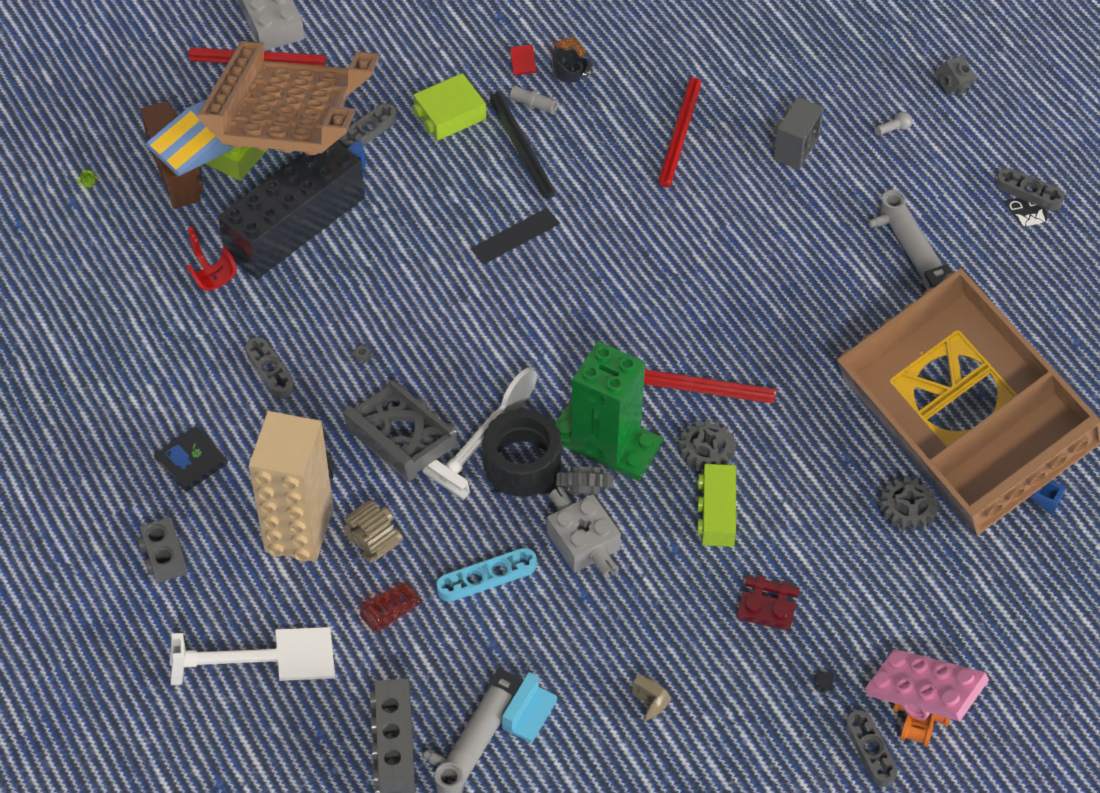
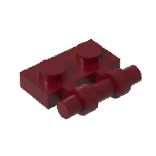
M747 576L745 586L755 588L754 593L743 591L737 619L790 631L796 603L786 601L787 596L798 598L800 588L790 586V583L785 581L781 583L768 581L763 576H758L757 578ZM763 590L779 594L778 599L763 596Z

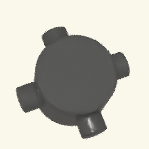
M362 344L356 347L355 351L351 352V356H355L358 364L362 365L367 363L370 358H373V353H370L369 348Z

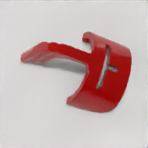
M189 227L188 234L191 249L203 270L194 271L189 264L186 266L187 271L203 290H214L225 285L236 273V264L229 250L223 247L220 259L214 265H209L201 252L199 239L194 233V228Z

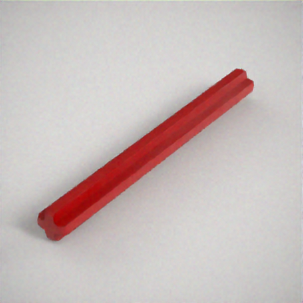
M190 48L189 60L191 62L228 64L236 50ZM264 52L265 61L326 66L327 62L325 55Z
M691 77L688 81L658 179V184L661 187L669 188L671 186L700 91L701 80L699 78Z
M645 369V385L766 403L775 402L776 389Z

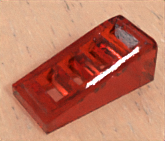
M404 582L363 602L360 617L374 633H377L418 606L422 599ZM402 594L407 601L404 602L399 595Z

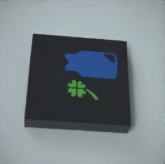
M197 426L154 454L155 460L185 493L228 464L227 458Z

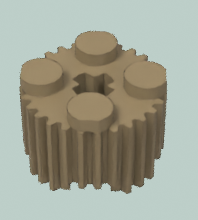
M372 499L359 506L344 518V522L347 525L342 529L345 531L347 539L351 543L355 542L360 549L364 550L361 555L367 562L372 563L374 560H378L403 541L401 533L398 529L393 528V525L390 523L393 520L390 511L386 507L380 509Z

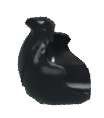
M558 47L552 55V71L557 80L572 83L579 81L585 76H589L593 72L592 62L587 58L580 57L575 49L565 50Z

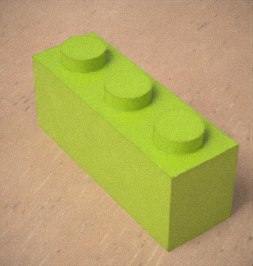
M705 464L704 474L698 475V490H703V496H698V512H703V519H698L697 535H702L703 546L734 547L736 537V465Z

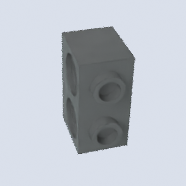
M171 517L140 526L142 537L137 539L141 553L147 552L149 557L144 560L148 575L154 574L156 583L187 575L185 560Z

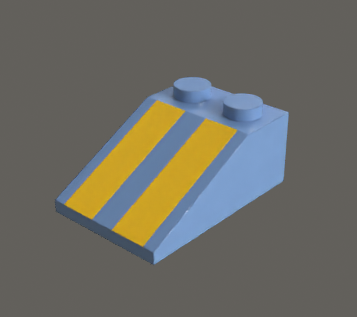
M206 99L188 107L146 143V146L177 176L185 174L233 149L231 145L223 144L198 119V114Z

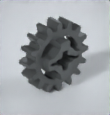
M706 419L705 424H701L697 420L695 427L688 425L686 432L681 433V441L679 443L681 458H687V466L695 464L696 471H699L701 467L704 468L705 464L729 465V460L734 459L736 450L734 433H728V426L720 428V421H716L712 425L709 419Z
M574 466L570 467V472L557 473L556 486L570 488L569 494L597 495L600 494V489H613L614 475L600 474V468Z
M904 477L903 483L895 479L893 486H886L885 493H882L880 510L885 512V520L892 519V527L899 524L901 525V531H904L906 527H910V530L915 532L916 526L924 530L927 523H933L939 509L937 507L939 498L934 497V489L927 490V482L920 485L918 484V478H915L913 482H909V479Z

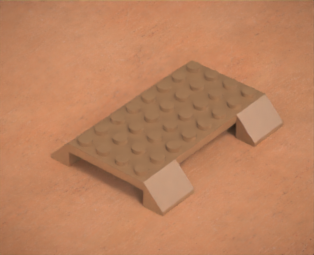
M241 41L201 108L198 119L223 144L231 145L235 148L248 146L255 147L258 150L279 149L285 153L300 151L308 155L323 153L346 134L355 114V109L342 107L347 96L372 76L379 60V54L356 52L349 68L265 61L264 43Z

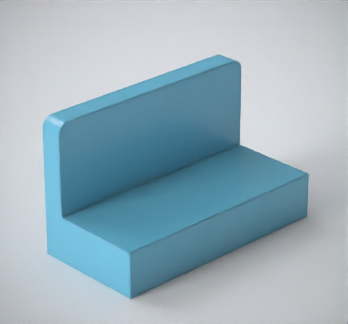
M528 672L502 716V729L530 743L533 742L556 704L557 696L540 688L539 677Z

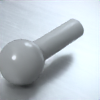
M899 112L895 115L894 120L876 126L874 131L879 136L897 128L902 130L908 129L912 125V117L907 112Z

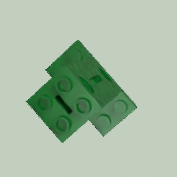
M597 341L573 377L572 398L555 422L556 427L561 433L563 447L639 482L664 444L663 437L641 428L645 375L644 361Z

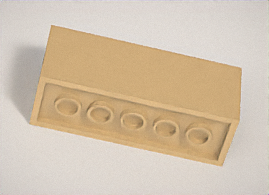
M268 411L249 463L264 550L277 557L283 555L293 557L302 562H317L334 509L322 421Z

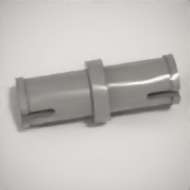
M515 85L510 93L511 100L526 104L531 109L538 108L554 114L558 107V100L540 95V92L535 90L531 92Z

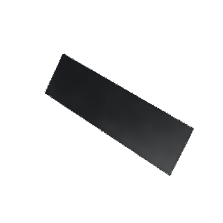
M546 208L470 249L484 265L561 223Z

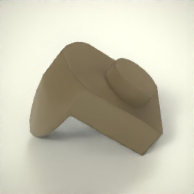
M638 674L633 681L632 695L650 705L644 718L645 721L660 714L672 700L669 693L653 678H646Z

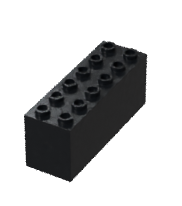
M337 141L323 153L315 155L302 153L218 215L223 247L229 250L234 261L258 280L365 198L362 161Z

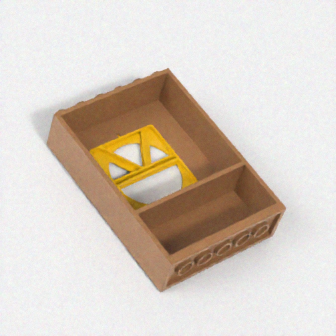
M961 268L955 273H949L943 279V282L936 287L926 290L920 299L914 303L907 304L901 313L894 318L887 319L878 330L865 335L858 345L852 349L845 350L840 355V358L837 359L844 381L977 536L1100 445V419ZM947 356L952 387L950 388L920 378L918 375L931 361ZM958 356L972 358L982 365L961 379ZM991 373L997 386V403L990 416L974 428L966 431L945 430L928 421L930 417ZM919 388L940 396L919 410L915 401L914 389Z

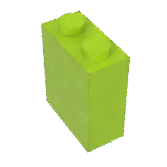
M463 73L413 94L414 105H412L414 115L423 121L427 133H432L437 141L486 119V103Z

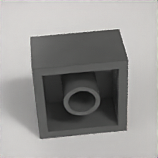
M797 97L793 105H788L783 121L779 120L774 129V134L777 135L772 145V149L775 150L773 160L800 170L819 140L823 106Z

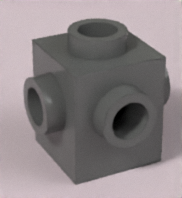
M963 55L946 60L934 73L948 96L957 93L959 95L965 94L971 89L970 85L977 79Z

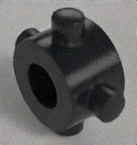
M831 672L816 673L813 676L816 679L815 690L817 692L833 691L835 689V686L832 685L834 675Z

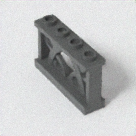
M392 380L388 383L389 386L356 408L349 407L343 411L347 429L405 480L410 482L417 477V472L451 449L455 450L458 448L457 432L451 424L444 423L435 411L427 409L419 398L415 399L410 395L405 386H400ZM395 401L399 406L393 407L391 402ZM388 405V411L383 412L382 408ZM390 422H414L415 430L412 439L405 436L389 439L388 435L391 431ZM384 423V429L378 430L377 427H382L381 424ZM434 434L439 439L434 441V438L429 437ZM422 442H424V443H432V444H431V445H425V444H422ZM403 443L402 448H399L397 445Z

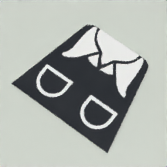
M1020 198L1002 201L1020 226L1044 223L1048 220L1045 208Z

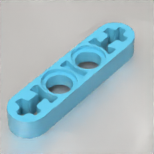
M522 548L445 574L437 581L438 596L444 601L451 602L528 576L536 570V554L530 549ZM525 559L527 562L529 561V565H524L520 560ZM510 562H513V567L515 566V570L513 571ZM496 566H504L507 572L499 576L495 575L492 569ZM472 574H477L481 576L482 580L478 584H471L467 581V578ZM460 579H462L463 588H461V583H459ZM449 584L453 587V591H449L445 588V585Z

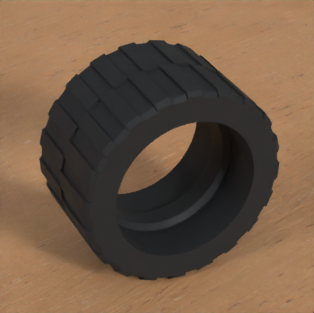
M518 409L501 413L489 423L483 438V468L492 486L501 490L502 493L515 497H529L542 493L557 480V473L561 471L562 439L561 433L553 420H550L548 416L536 410ZM529 442L542 448L545 454L534 462L517 464L504 459L499 452L512 443Z

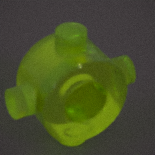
M84 170L80 174V179H77V182L86 188H91L95 185V179H98V175H94L90 170Z

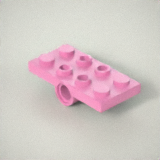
M894 649L865 690L870 697L902 705L909 715L918 720H926L931 713L961 721L989 679L986 672Z

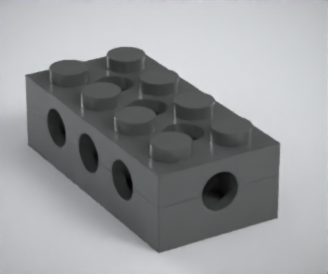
M409 678L375 681V691L370 692V707L372 711L371 733L373 736L372 758L374 761L373 784L375 793H416Z

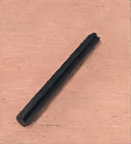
M499 92L491 94L490 103L544 199L553 198L555 196V189L502 94Z

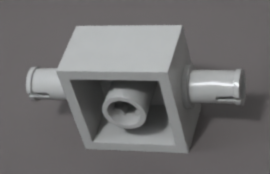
M558 487L559 494L554 489L550 493L549 498L554 502L559 511L547 517V534L571 570L576 573L596 563L604 578L610 577L609 571L612 576L616 574L619 567L610 555L620 550L621 533L594 494L573 503L563 487Z

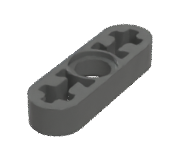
M387 103L377 106L349 126L346 134L340 138V144L347 149L356 141L361 140L364 147L396 123V108ZM365 125H372L375 127L371 131H365L362 129Z
M1010 168L1002 169L998 173L996 186L999 190L1049 211H1056L1062 207L1065 195L1060 188ZM1031 186L1036 189V192L1029 193L1025 191L1024 187Z
M260 337L250 339L246 343L245 349L247 358L274 397L279 399L289 397L294 390L293 381L283 364L265 339ZM257 348L258 350H262L263 357L260 358L258 352L253 349ZM267 364H274L276 366V369L271 372H266L262 368ZM279 377V381L281 382V384L283 386L286 385V387L282 388L281 386H277L276 379Z
M853 711L847 718L846 731L872 782L879 787H889L895 782L898 772L897 766L871 716L865 711ZM855 721H858L860 724L864 723L863 732L865 736L862 737V731L859 726H854ZM867 743H874L878 746L879 752L877 754H868L863 746ZM880 765L884 771H890L888 777H885L884 774H878Z

